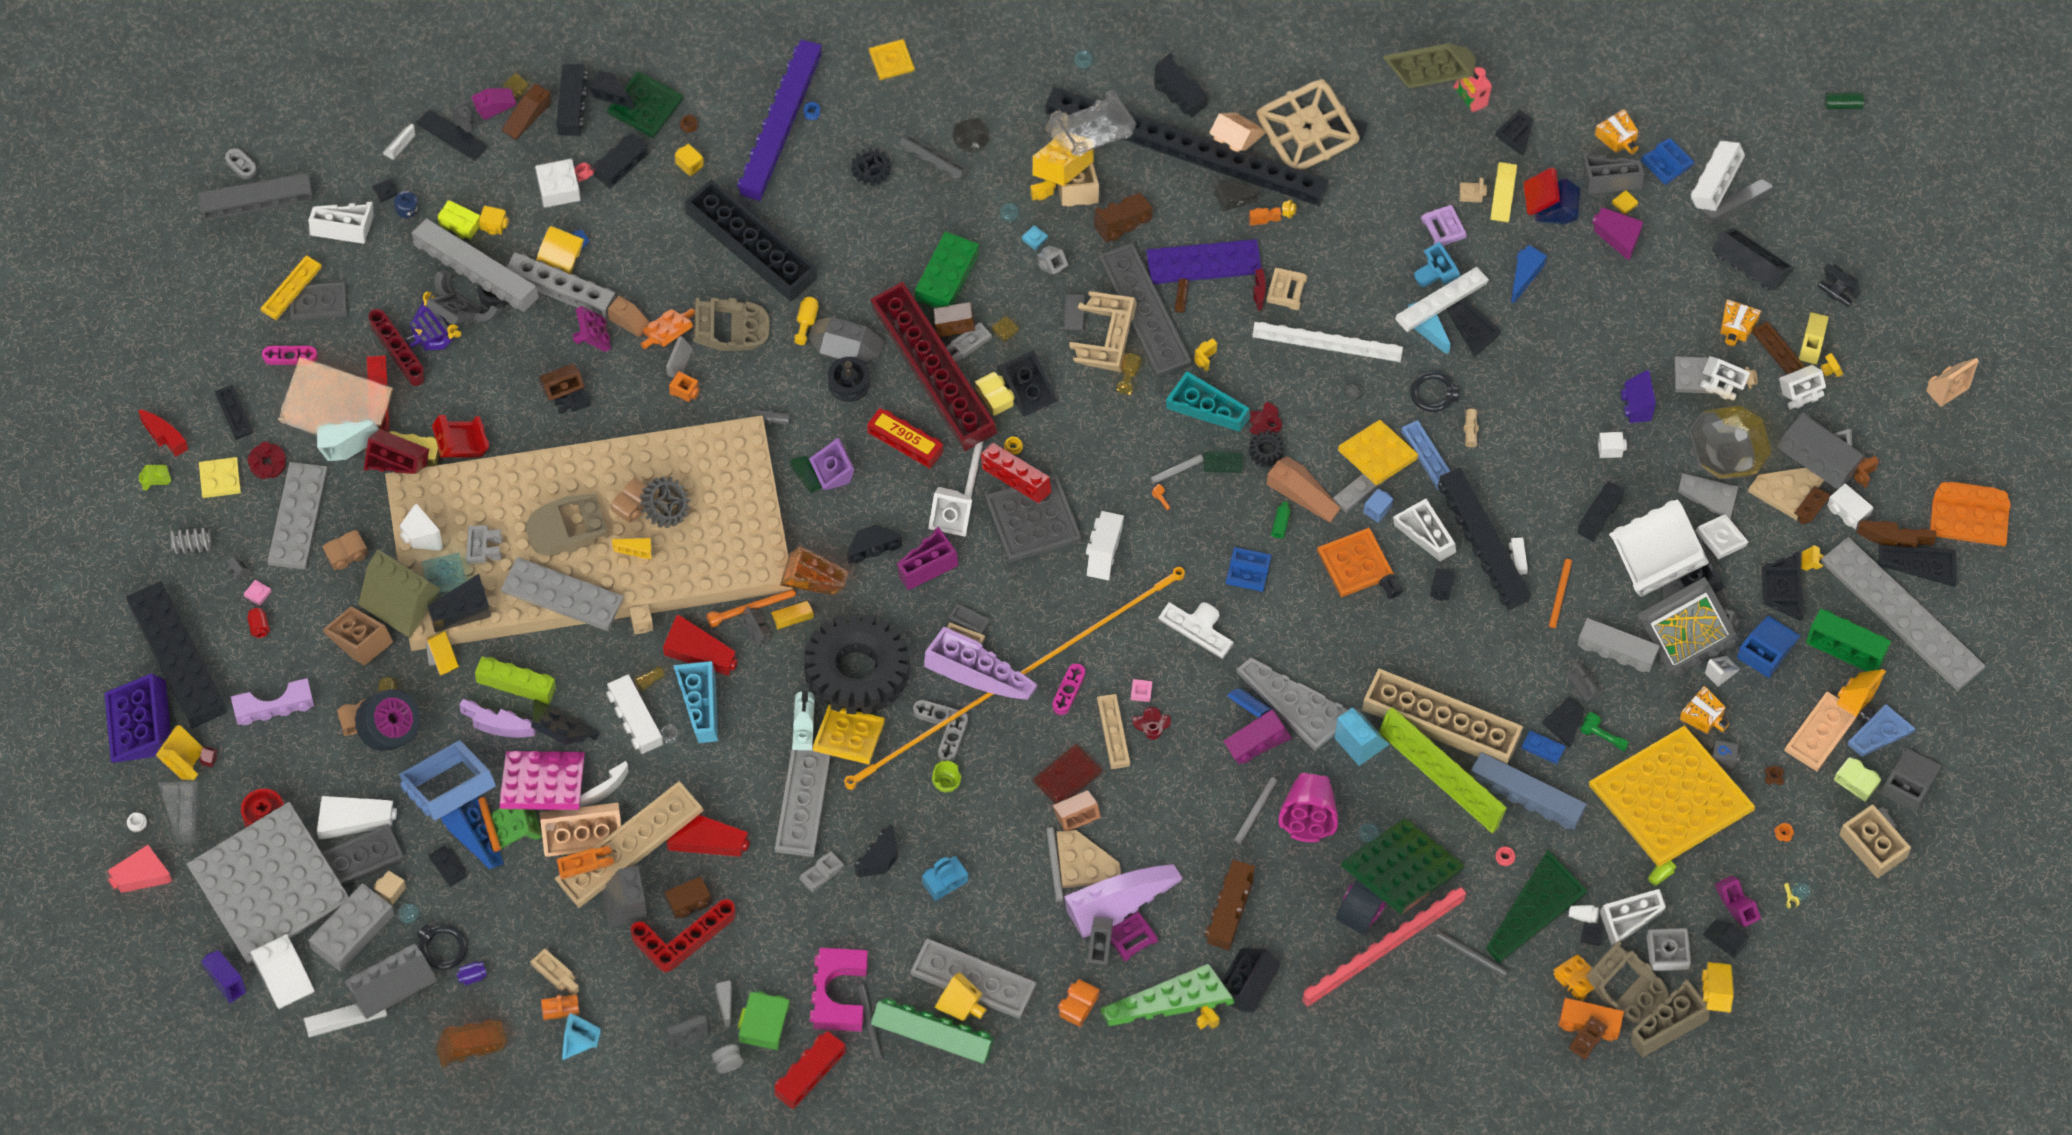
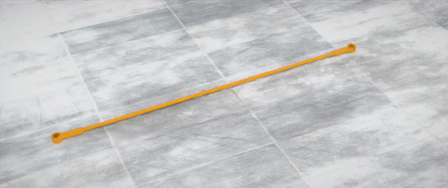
M1176 567L1171 575L1156 583L1153 588L1028 666L1020 673L1023 675L1027 674L1155 591H1160L1175 580H1182L1185 575L1184 569ZM988 692L876 764L868 766L854 776H847L844 780L845 787L849 790L854 789L857 785L856 783L877 771V768L986 700L993 693Z

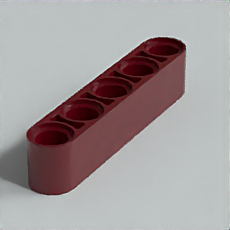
M381 309L371 310L368 314V319L374 334L408 382L413 386L422 385L425 381V374L421 363L384 311Z

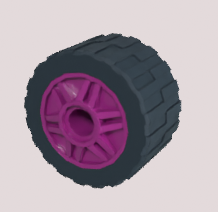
M387 689L367 697L360 703L356 711L355 728L359 738L362 739L365 745L378 751H390L413 740L420 728L421 715L414 699L407 693L398 689Z
M1356 879L1354 884L1352 883L1342 899L1343 903L1335 918L1356 932L1365 935L1372 923L1379 918L1386 906V902Z

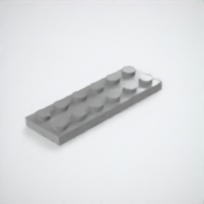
M289 463L267 561L268 565L306 569L327 476V466Z
M518 557L501 588L502 593L606 631L609 630L624 600L622 595Z
M792 744L775 852L814 857L831 755L813 751V746L812 750H793Z
M928 938L910 972V975L946 989L953 976L960 972L982 993L978 1003L1021 1019L1036 987V982Z

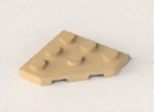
M1799 468L1758 475L1749 487L1748 492L1797 520L1799 516L1794 514V512L1813 487L1820 488L1825 480L1807 468Z
M1077 830L1057 832L1062 888L1091 886L1100 881L1121 875L1119 862Z

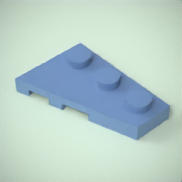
M1885 704L1848 741L1847 745L1863 757L1915 732V728Z

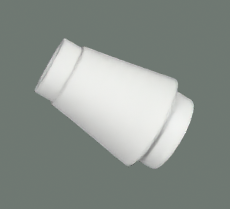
M1594 905L1570 906L1569 917L1582 922L1597 923L1599 908Z

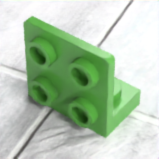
M499 808L491 813L501 849L524 836L535 840L542 838L535 809Z

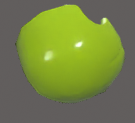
M941 761L936 764L932 772V782L935 788L946 793L953 792L959 787L962 775L958 771V765L951 761Z

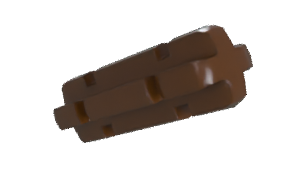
M1180 278L1178 281L1175 312L1177 313L1185 311L1188 279Z

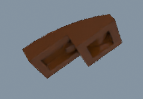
M1590 1016L1568 1049L1586 1060L1608 1026L1595 1017Z

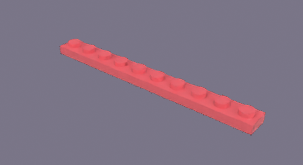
M1462 887L1456 891H1450L1446 898L1441 901H1435L1430 906V909L1425 912H1419L1412 921L1404 922L1399 927V930L1394 933H1388L1378 944L1373 943L1365 953H1359L1347 965L1342 964L1339 966L1334 974L1331 976L1326 975L1320 980L1319 984L1308 987L1303 995L1305 1005L1307 1007L1465 901L1466 892Z

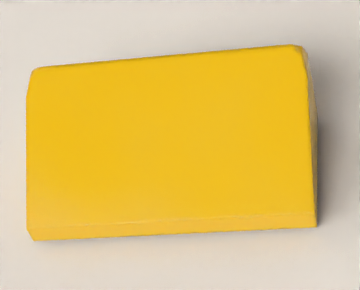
M808 601L771 612L777 630L814 618L813 610Z
M446 631L427 637V642L440 675L459 667Z

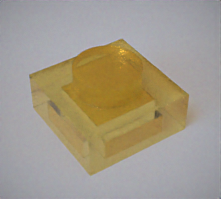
M515 73L503 84V87L510 88L514 98L517 99L529 88V84Z
M1005 316L992 326V331L1005 342L1018 332V327Z

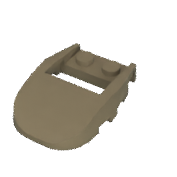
M696 298L694 302L693 342L721 351H743L756 349L767 340L769 335V316L761 306L751 302H737L735 298H729L728 300L711 298L710 301H700V298ZM714 311L731 313V342H719L718 339L714 338Z
M596 494L566 496L536 509L530 515L526 525V532L531 547L535 552L544 556L559 555L560 552L564 551L572 553L577 551V548L594 544L595 539L604 535L605 538L609 537ZM569 504L578 505L587 533L568 537L559 508Z
M1617 941L1585 976L1602 1001L1612 1009L1624 1011L1623 1017L1628 1021L1640 1024L1648 1015L1655 1012L1661 1003H1664L1669 998L1668 990L1663 981L1652 972L1653 968L1648 963L1641 961L1633 951L1627 952L1620 946L1621 942ZM1627 962L1639 977L1615 1002L1605 992L1604 986Z

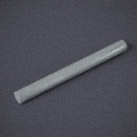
M1271 777L1234 839L1235 842L1241 844L1275 787L1277 783L1276 778Z
M1049 827L1046 831L1056 902L1064 901L1055 832L1053 827Z

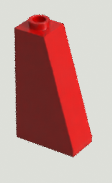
M676 615L663 646L664 656L690 664L712 661L716 672L729 676L731 670L734 671L738 663L735 651L682 616Z
M701 815L696 816L667 840V849L670 851L741 857L743 851L746 852L750 845L748 832Z

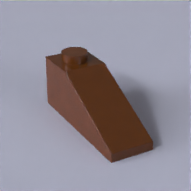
M535 83L523 96L502 131L517 140L552 104L550 92Z

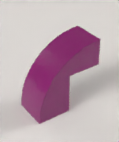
M1729 876L1715 883L1721 900L1740 925L1746 927L1761 919L1756 902L1744 896L1738 878Z

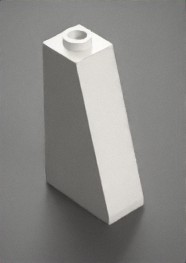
M322 796L317 827L319 840L345 836L375 830L388 824L391 827L393 820L397 818V808H394L393 801Z

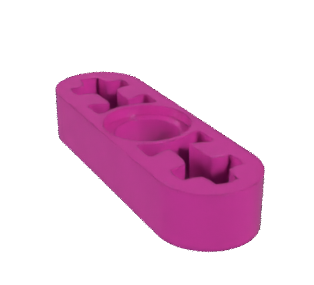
M268 346L262 351L263 360L269 365H311L318 358L317 351L312 346ZM289 352L295 354L292 359H286L285 355ZM270 353L274 354L272 358L268 357ZM307 353H311L310 358H306Z
M1072 664L1068 668L1053 700V711L1056 714L1064 715L1069 712L1085 678V669L1082 665ZM1079 670V674H1077L1075 681H1073V672ZM1066 686H1072L1074 691L1066 693L1063 689ZM1063 697L1066 698L1065 705L1062 708H1058V704H1061Z

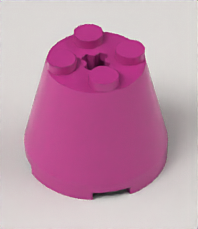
M1301 773L1294 781L1279 812V825L1291 834V838L1303 842H1319L1320 838L1335 833L1338 826V813L1332 786L1327 776Z

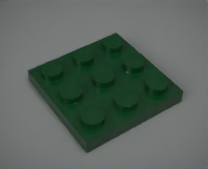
M637 71L624 88L635 107L632 109L612 103L607 109V114L654 139L684 98L682 94Z

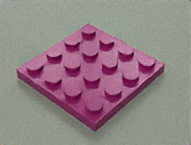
M506 751L500 809L579 810L585 758L584 752Z

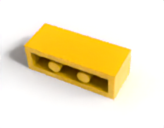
M1707 962V969L1702 971L1703 1001L1706 1002V1009L1731 1012L1733 1000L1732 966L1729 964Z

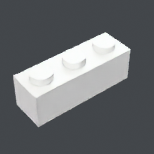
M1511 538L1509 550L1512 553L1510 557L1519 574H1527L1528 568L1523 538Z

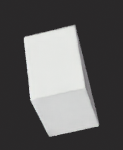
M1728 656L1710 659L1705 674L1719 687L1738 672L1740 668Z

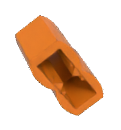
M1078 979L1076 983L1070 985L1067 992L1069 996L1066 1000H1061L1058 1010H1060L1059 1017L1081 1027L1098 999L1100 989Z

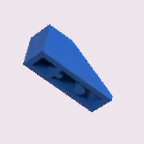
M1530 245L1525 250L1521 249L1516 257L1518 261L1511 298L1513 303L1516 302L1546 264L1547 256Z

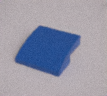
M1671 138L1659 143L1655 150L1643 155L1641 161L1665 185L1688 170L1695 163Z
M1234 547L1226 584L1263 592L1272 555Z
M1238 688L1228 694L1232 701L1258 718L1272 710L1243 689Z

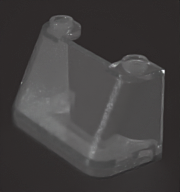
M1111 90L1105 93L1106 98L1103 101L1096 100L1094 106L1069 116L1066 112L1062 114L1060 110L1052 113L1046 127V132L1072 155L1081 156L1089 150L1123 137L1128 138L1133 134L1136 123L1115 91Z

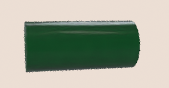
M1863 93L1825 94L1826 110L1863 109L1864 107Z

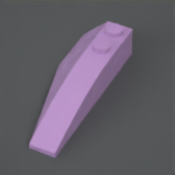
M946 627L942 628L925 651L924 667L982 691L1028 700L1037 688V684L1019 671L1015 672L1010 668L1011 665L1005 661L1001 662L993 652L983 649L982 644Z
M1174 864L1128 872L1064 896L1066 910L1081 936L1086 938L1091 935L1094 916L1114 919L1113 926L1119 924L1126 915L1138 911V907L1142 904L1154 900V896L1158 893H1164L1182 881V877Z

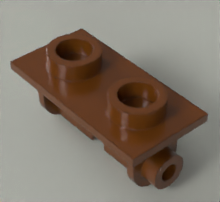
M1814 486L1794 512V514L1799 516V523L1802 525L1808 522L1811 523L1831 495Z

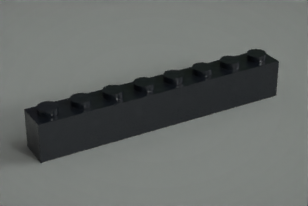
M1461 467L1440 475L1438 489L1441 494L1445 495L1448 508L1455 513V520L1459 526H1462L1465 539L1471 542L1474 555L1477 558L1479 557L1482 562L1481 567L1485 574L1488 573L1492 588L1496 589L1499 593L1501 604L1510 610L1529 602L1531 594Z

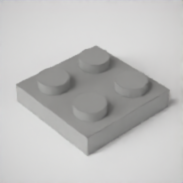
M1675 356V392L1709 393L1700 386L1702 380L1708 382L1711 380V377L1702 374L1709 358Z

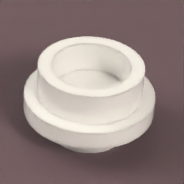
M133 813L127 819V826L133 832H140L147 825L146 817L141 813Z

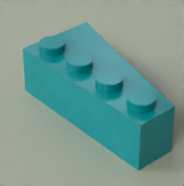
M1186 371L1166 399V407L1169 410L1238 432L1242 430L1250 419V408Z

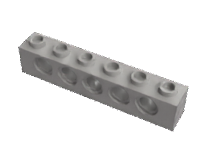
M514 253L506 267L535 285L538 292L577 308L583 306L603 316L605 319L608 317V308L616 299L615 292L609 288H602L592 281H585L574 274H567L559 268H552L542 261L530 259L525 254Z

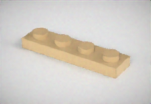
M1116 694L1097 697V703L1110 768L1129 767L1130 759Z

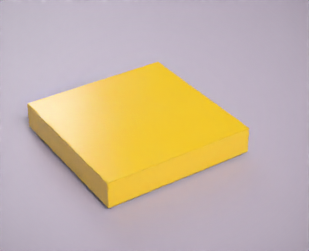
M904 39L869 48L879 80L914 71Z

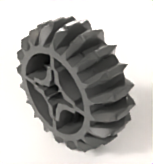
M662 476L660 479L654 478L652 482L650 481L646 484L647 487L642 489L644 494H641L639 498L644 501L640 502L639 505L644 506L645 509L641 513L646 512L648 514L645 519L651 518V524L657 523L660 528L663 525L665 528L675 527L678 523L683 522V517H687L688 513L686 511L690 509V506L686 503H689L691 499L686 498L689 492L682 490L685 485L678 486L679 480L673 482L672 477L666 479L665 476ZM659 488L658 498L653 500L654 492ZM677 505L675 514L671 516L672 506Z

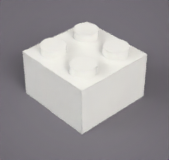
M572 159L535 166L544 208L580 201Z

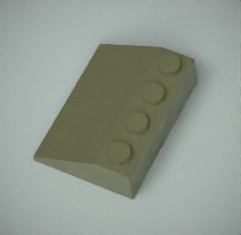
M1450 43L1384 56V60L1408 88L1473 77L1476 57L1468 48Z
M377 549L367 566L358 605L411 638L428 611V605L434 601L441 588Z

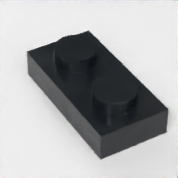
M445 845L428 855L430 861L450 887L467 877L462 867Z

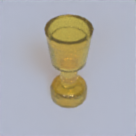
M1134 354L1124 355L1122 366L1124 379L1117 384V392L1126 395L1132 394L1133 386L1130 381L1137 374L1142 362L1139 356Z

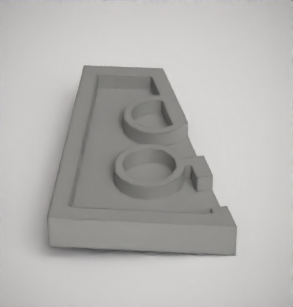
M1682 473L1678 493L1696 503L1702 504L1713 513L1716 512L1721 516L1726 514L1731 519L1738 487Z

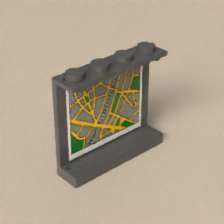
M1705 577L1637 614L1652 642L1660 645L1658 653L1671 677L1681 676L1688 668L1699 666L1703 660L1708 657L1713 658L1717 656L1719 651L1735 646L1736 642L1740 640Z

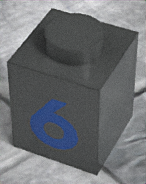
M1716 740L1712 758L1720 767L1734 770L1735 763L1739 764L1741 752H1738L1739 745Z

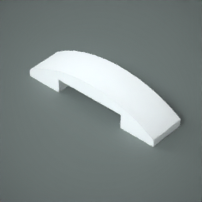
M626 761L609 770L610 779L581 795L580 807L596 804L613 793L629 772Z

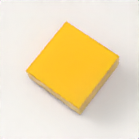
M1626 190L1612 201V204L1624 215L1638 206L1639 203Z

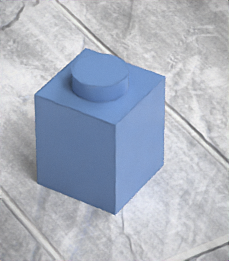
M1377 489L1364 504L1363 513L1379 523L1392 508L1393 498L1387 492Z

